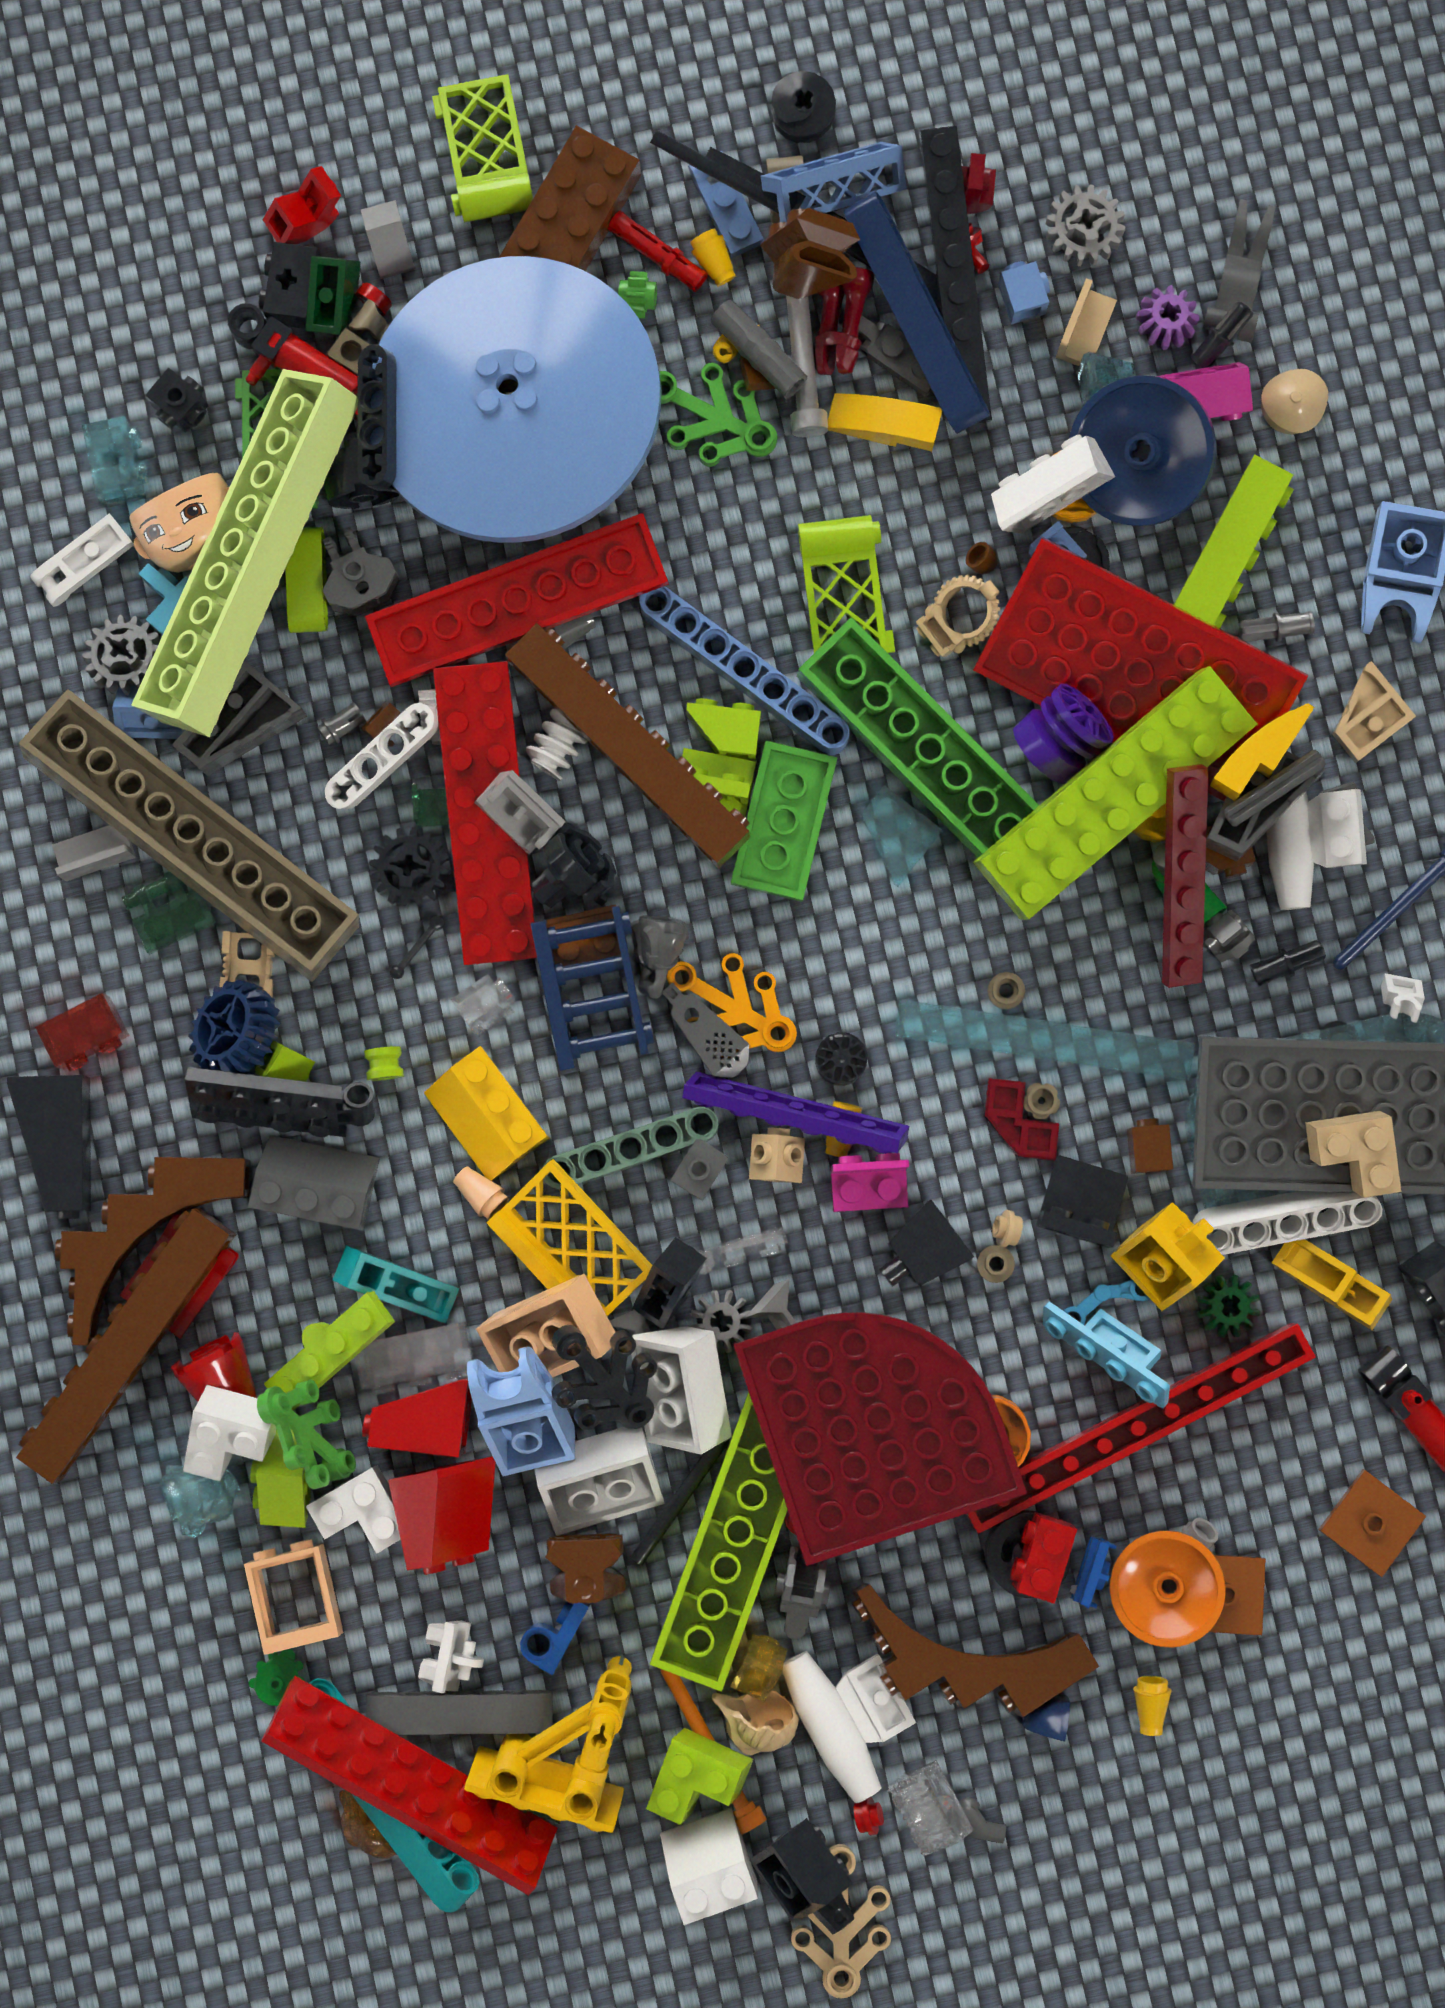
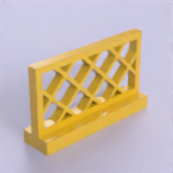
M554 1159L549 1161L500 1211L495 1213L486 1222L547 1289L579 1276L570 1269V1256L587 1257L586 1278L594 1293L595 1283L613 1284V1301L605 1307L599 1300L607 1317L646 1280L652 1264ZM550 1172L561 1183V1196L543 1195V1179ZM536 1187V1195L529 1194ZM522 1200L536 1201V1220H525L515 1207ZM544 1202L561 1203V1222L544 1221ZM569 1203L581 1204L587 1211V1224L569 1223ZM544 1228L562 1229V1248L550 1247L544 1241ZM569 1229L587 1231V1250L569 1249ZM594 1231L607 1232L612 1238L613 1251L595 1250ZM595 1257L613 1258V1277L595 1276ZM620 1259L632 1260L643 1272L636 1279L620 1278ZM620 1285H628L620 1292Z

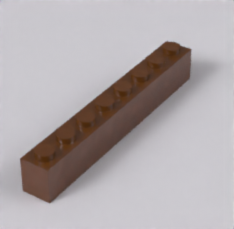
M536 623L505 654L509 664L719 869L751 838L750 832L746 828L750 824L749 821L735 808L729 812L720 803L723 796L709 782L703 786L693 776L697 771L684 757L680 756L676 760L667 751L670 744L656 730L650 734L640 724L644 719L632 706L628 704L623 708L614 699L617 695L616 691L604 679L601 678L597 682L587 673L591 669L588 663L577 653L570 656L562 648L565 642L551 627L545 631Z
M201 1208L192 1209L191 1212L186 1210L180 1215L173 1226V1229L177 1232L169 1243L163 1241L151 1257L154 1264L147 1274L141 1272L129 1288L132 1295L125 1305L119 1303L107 1319L110 1326L103 1336L97 1334L91 1340L85 1350L88 1357L81 1367L75 1365L63 1380L66 1388L59 1398L53 1396L41 1411L44 1419L37 1428L31 1427L20 1440L19 1446L22 1447V1450L16 1458L51 1484L62 1481L213 1269L218 1260V1255L222 1250L227 1249L237 1235Z

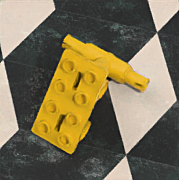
M621 1656L610 1659L607 1671L601 1674L598 1680L593 1700L535 1737L531 1738L528 1734H507L501 1742L499 1751L479 1746L464 1789L482 1799H496L509 1803L520 1810L530 1809L547 1814L554 1820H567L585 1825L592 1831L613 1833L624 1788L605 1782L609 1771L607 1760L614 1736L622 1727L631 1693L632 1683L629 1675L632 1671V1665L630 1661L624 1657L623 1664L620 1665ZM587 1732L582 1753L577 1756L574 1765L548 1757Z

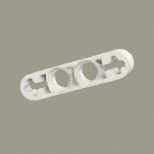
M415 703L409 706L328 781L325 787L327 802L337 809H351L357 806L438 731L437 709L433 705L425 703ZM418 713L428 714L425 719L427 727L418 726L411 732L403 728V725L406 728H413L419 722ZM394 734H399L404 741L403 750L397 755H393L388 749V741ZM368 758L375 760L378 768L376 775L371 779H367L362 773V764ZM355 780L361 784L352 785L347 790L346 795L348 799L338 798L341 794L339 786H349Z

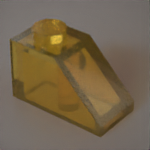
M752 1634L744 1649L730 1687L765 1702L780 1678L788 1649L780 1646V1643L770 1636Z

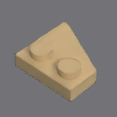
M1371 661L1363 668L1333 732V736L1352 760L1357 763L1415 718L1416 715Z

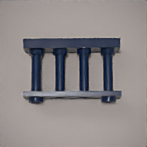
M620 905L612 907L614 916L612 919L555 929V926L548 927L547 920L530 923L560 1071L575 1068L574 1059L581 1058V1054L639 1043L640 1053L643 1055L648 1054L647 1045L654 1043L650 1021L642 1022L625 936L632 934L629 913H621ZM617 933L621 955L563 966L562 963L555 964L552 949L559 948V944ZM624 970L628 992L570 1003L569 999L562 1000L560 986L566 985L568 980ZM632 1007L636 1028L583 1039H577V1036L570 1037L567 1022L574 1021L573 1017Z

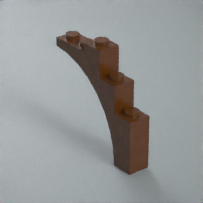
M154 1157V1165H150L148 1169V1186L153 1188V1195L108 1194V1202H103L101 1211L102 1224L107 1225V1232L61 1231V1239H57L55 1244V1259L57 1262H60V1269H75V1277L70 1278L68 1289L69 1298L74 1300L73 1315H69L67 1321L68 1337H73L72 1345H89L91 1340L97 1335L99 1315L108 1289L123 1262L144 1238L163 1223L170 1220L174 1215H179L191 1208L218 1200L250 1197L251 1160L245 1158Z
M863 1583L852 1590L856 1598L852 1602L855 1611L863 1622L869 1619L877 1633L873 1634L872 1638L882 1654L890 1653L892 1656L879 1665L884 1672L879 1678L891 1697L897 1694L900 1699L906 1701L941 1678L942 1683L938 1687L950 1705L956 1703L958 1707L965 1709L999 1687L1001 1691L997 1693V1696L1006 1711L1010 1713L1014 1710L1015 1714L1024 1717L1099 1667L1080 1634L1069 1632L1044 1646L1019 1653L981 1655L959 1652L936 1644L912 1630L888 1609L870 1584Z

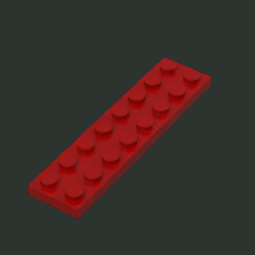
M640 513L365 615V619L388 683L391 687L429 674L433 672V668L448 667L518 641L536 623L544 630H547L549 627H556L669 585L644 514Z
M508 661L433 668L464 965L537 958L530 924L535 922L528 853L474 803L500 772L513 770L520 777Z
M293 1677L261 1742L528 1896L533 1892L541 1875L557 1827L528 1810L517 1809L509 1803L496 1799H482L474 1793L466 1791L464 1789L468 1778L466 1774L299 1677Z

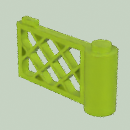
M505 74L438 87L439 95L432 96L436 119L444 118L458 193L452 194L451 198L455 217L463 216L465 223L526 211L533 200L509 75ZM504 87L505 96L497 107L482 99L488 90ZM463 95L471 101L462 114L449 107L447 98ZM477 105L492 113L482 127L468 119ZM506 107H508L509 115L503 112ZM451 117L456 120V122L453 124V126H452ZM498 117L512 127L503 140L489 132ZM463 124L477 132L468 147L455 139L456 133ZM484 137L498 145L489 160L474 151ZM513 138L515 142V147L510 144ZM457 149L463 152L460 158L458 156ZM506 150L518 158L519 167L503 169L495 163ZM469 157L484 165L477 175L462 177L461 168Z
M871 515L798 524V538L813 652L815 653L821 647L829 634L832 636L835 633L833 629L846 614L850 618L852 617L864 630L878 639L879 645L887 653H895L893 630L885 631L875 544L881 543L879 521L872 522ZM868 560L870 576L860 586L847 576L845 572L853 562ZM846 563L842 570L834 566L835 564ZM827 566L837 574L825 591L812 581L811 567ZM840 578L858 590L846 607L829 595V592ZM870 582L872 586V594L865 590V588L868 586ZM814 590L821 594V597L817 600L816 603L814 597ZM861 594L874 603L875 612L866 623L849 610ZM825 598L842 611L830 627L819 620L816 609ZM875 618L877 631L869 626ZM818 626L826 631L821 639Z

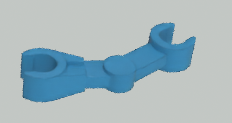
M1130 1279L1118 1285H1097L1093 1292L1076 1307L1070 1306L1063 1309V1311L1067 1314L1071 1311L1076 1312L1079 1316V1322L1084 1325L1086 1316L1103 1301L1112 1298L1146 1301L1150 1298L1147 1295H1137L1135 1292L1136 1283Z

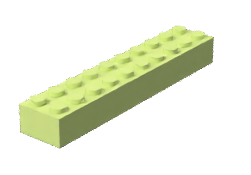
M286 369L282 370L220 507L213 529L201 549L131 706L162 723L210 737L358 407V397L333 378Z

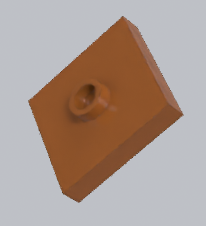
M1362 1469L1318 1530L1378 1576L1383 1577L1426 1518V1515L1369 1472Z
M1214 1554L1224 1574L1226 1596L1221 1615L1209 1632L1262 1636L1266 1559L1263 1557Z

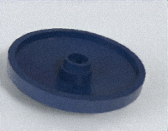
M1131 376L1103 387L1082 407L1074 421L1069 439L1079 434L1082 438L1084 436L1095 438L1115 475L1113 479L1086 494L1082 499L1101 516L1124 525L1152 526L1167 522L1181 515L1202 495L1210 481L1215 466L1216 437L1207 411L1201 402L1187 389L1160 377Z

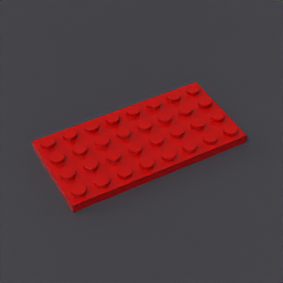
M1044 537L1041 538L973 669V671L1040 706L1046 696H1051V693L1059 684H1068L1076 688L1106 718L1113 732V743L1195 672L1210 666L1257 723L1253 729L1208 766V793L1222 801H1225L1227 796L1210 786L1216 774L1228 758L1248 738L1268 723L1289 712L1308 678V674Z

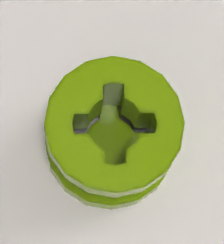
M400 1046L380 1047L364 1051V1057L369 1061L370 1068L366 1073L367 1081H382L404 1077V1070L399 1066V1057L402 1055Z

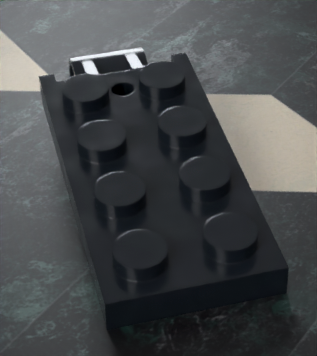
M192 1067L187 1068L185 1076L192 1118L199 1119L205 1123L219 1121L235 1123L244 1128L254 1126L272 1128L283 1133L298 1131L310 1133L316 1137H326L328 1135L346 1137V1125L365 1126L372 1122L375 1117L373 1090L368 1084L363 1082L349 1084L343 1092L342 1086Z

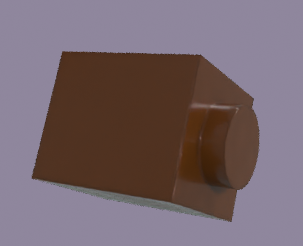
M1158 1118L1136 1120V1127L1127 1129L1131 1174L1173 1170L1169 1124L1159 1125Z

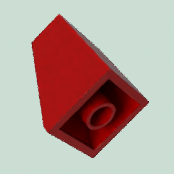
M468 1378L372 1408L370 1415L365 1414L362 1437L368 1438L367 1447L450 1457H460L466 1454L472 1407Z
M493 1456L443 1465L388 1480L407 1571L423 1568L424 1575L447 1570L446 1562L452 1561L453 1567L475 1562L474 1554L489 1550L496 1464Z

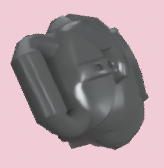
M642 915L638 920L631 923L635 948L633 954L637 962L642 965L638 990L650 998L657 999L662 995L668 971L677 964L678 956L684 951L682 948L684 947L685 940L689 939V932L686 923L673 917ZM652 973H655L654 983L650 981Z

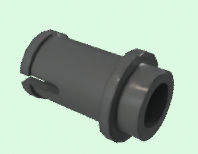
M352 702L348 707L330 719H321L322 724L317 726V729L328 745L333 742L338 744L340 743L339 738L362 723L364 724L366 719L363 714L359 713L360 710L357 705Z

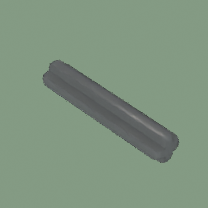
M1317 750L1310 751L1227 806L1223 812L1226 819L1232 826L1239 825L1322 770L1326 765L1324 758Z

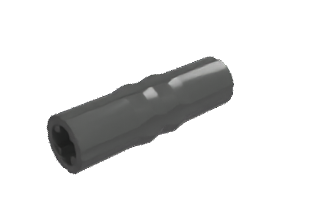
M732 299L724 302L711 317V323L736 347L740 355L746 358L751 366L759 371L786 399L802 388L808 376L786 355L779 344L769 337L765 329L758 326Z

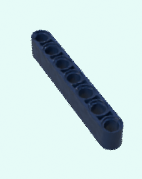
M875 191L844 209L845 217L848 222L853 223L860 238L858 243L952 429L958 434L989 417L990 413L881 196Z

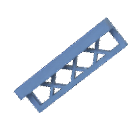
M878 142L761 176L762 190L777 194L780 222H787V214L791 211L789 193L797 190L806 196L799 209H806L808 207L822 213L851 206L875 191L880 196L899 192L906 189L902 145ZM892 164L893 183L884 185L877 178L885 165ZM860 173L866 178V181L859 193L854 194L847 187L854 174ZM825 182H830L836 187L828 202H823L817 197Z

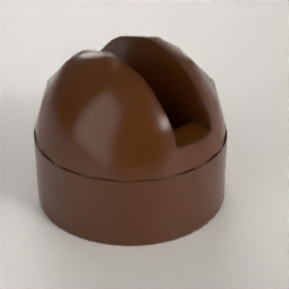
M978 542L968 551L966 564L976 573L982 575L989 574L998 565V555L986 542Z

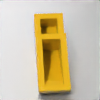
M834 393L827 420L828 430L896 447L897 443L932 452L942 415V408L879 396Z
M1307 703L1283 714L1262 727L1228 758L1214 777L1210 786L1236 801L1255 771L1270 778L1314 707Z
M1305 1239L1284 1243L1272 1261L1273 1265L1370 1330L1374 1329L1393 1300L1390 1293L1360 1276L1356 1270Z

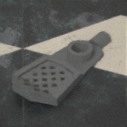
M671 983L662 991V994L673 1005L672 1017L712 1076L734 1078L748 1066L749 1043L693 994L683 995L674 983ZM693 1008L698 1011L699 1018L696 1022L690 1023L686 1021L684 1014L687 1009Z

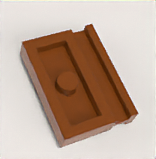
M616 904L548 919L547 925L548 927L555 926V929L612 919L614 918L612 907L616 906ZM617 933L559 944V948L552 949L555 964L562 963L563 966L621 955Z

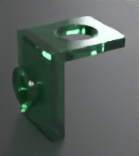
M413 783V821L417 827L449 826L446 788L421 789L417 783Z

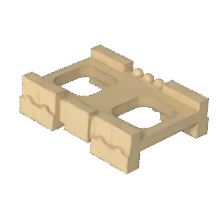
M223 931L222 954L226 955L223 957V961L226 963H223V968L225 969L222 971V974L225 977H220V987H223L225 981L235 982L239 975H257L260 979L259 986L273 998V979H270V976H272L273 961L271 959L275 957V953L262 944L261 957L258 960L239 959V940L254 937L249 933Z

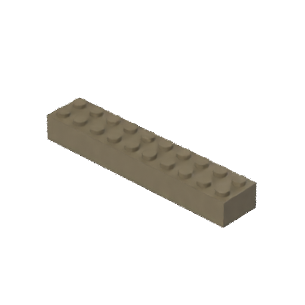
M69 689L64 692L18 743L24 759L309 981L313 982L359 928V914Z

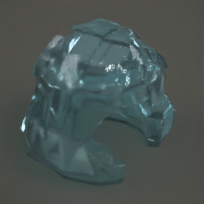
M166 1466V1475L160 1478L162 1494L172 1522L179 1521L182 1536L186 1535L193 1538L200 1536L207 1522L226 1521L231 1517L233 1503L237 1497L239 1486L236 1477L229 1470L224 1472L220 1481L184 1472V1466Z

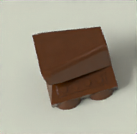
M807 207L806 209L789 211L787 222L771 224L767 238L760 244L774 263L772 285L774 290L780 294L801 299L851 282L857 277L855 265L843 254L860 240L853 223Z
M623 1534L550 1536L547 1540V1555L545 1558L555 1567L562 1570L550 1580L551 1594L569 1603H597L623 1594L626 1590V1579L624 1575L611 1568L625 1549L623 1546Z

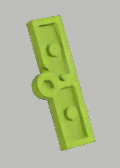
M374 1291L367 1292L332 1324L317 1322L306 1326L302 1333L304 1348L269 1378L264 1385L266 1388L278 1386L286 1393L295 1389L297 1383L313 1380L319 1389L389 1328L395 1320ZM299 1403V1404L293 1406V1407H292V1410L294 1411V1410H295L297 1407H299L301 1404Z

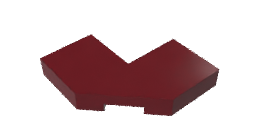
M988 1078L984 1117L1017 1157L1055 1161L1059 1123L1022 1119L1026 1082Z

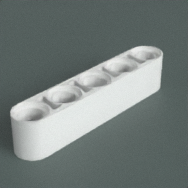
M1295 1191L1207 1208L1196 1214L1193 1224L1205 1218L1214 1230L1218 1229L1215 1233L1208 1234L1206 1238L1214 1244L1215 1248L1222 1255L1369 1227L1379 1221L1383 1209L1376 1196L1363 1198L1355 1192ZM1365 1201L1363 1204L1356 1206L1358 1203ZM1328 1208L1325 1212L1319 1213L1323 1209ZM1292 1215L1290 1218L1282 1220L1286 1216ZM1255 1222L1252 1226L1245 1227L1249 1223Z

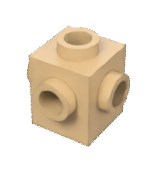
M768 1128L767 1134H752L749 1179L802 1183L805 1138L790 1136V1129Z

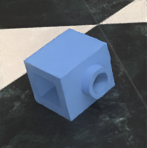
M1024 261L1008 265L1001 272L998 286L1010 323L1015 324L1045 315L1049 305L1047 294L1050 293V285L1046 273L1039 272L1036 262L1025 264Z

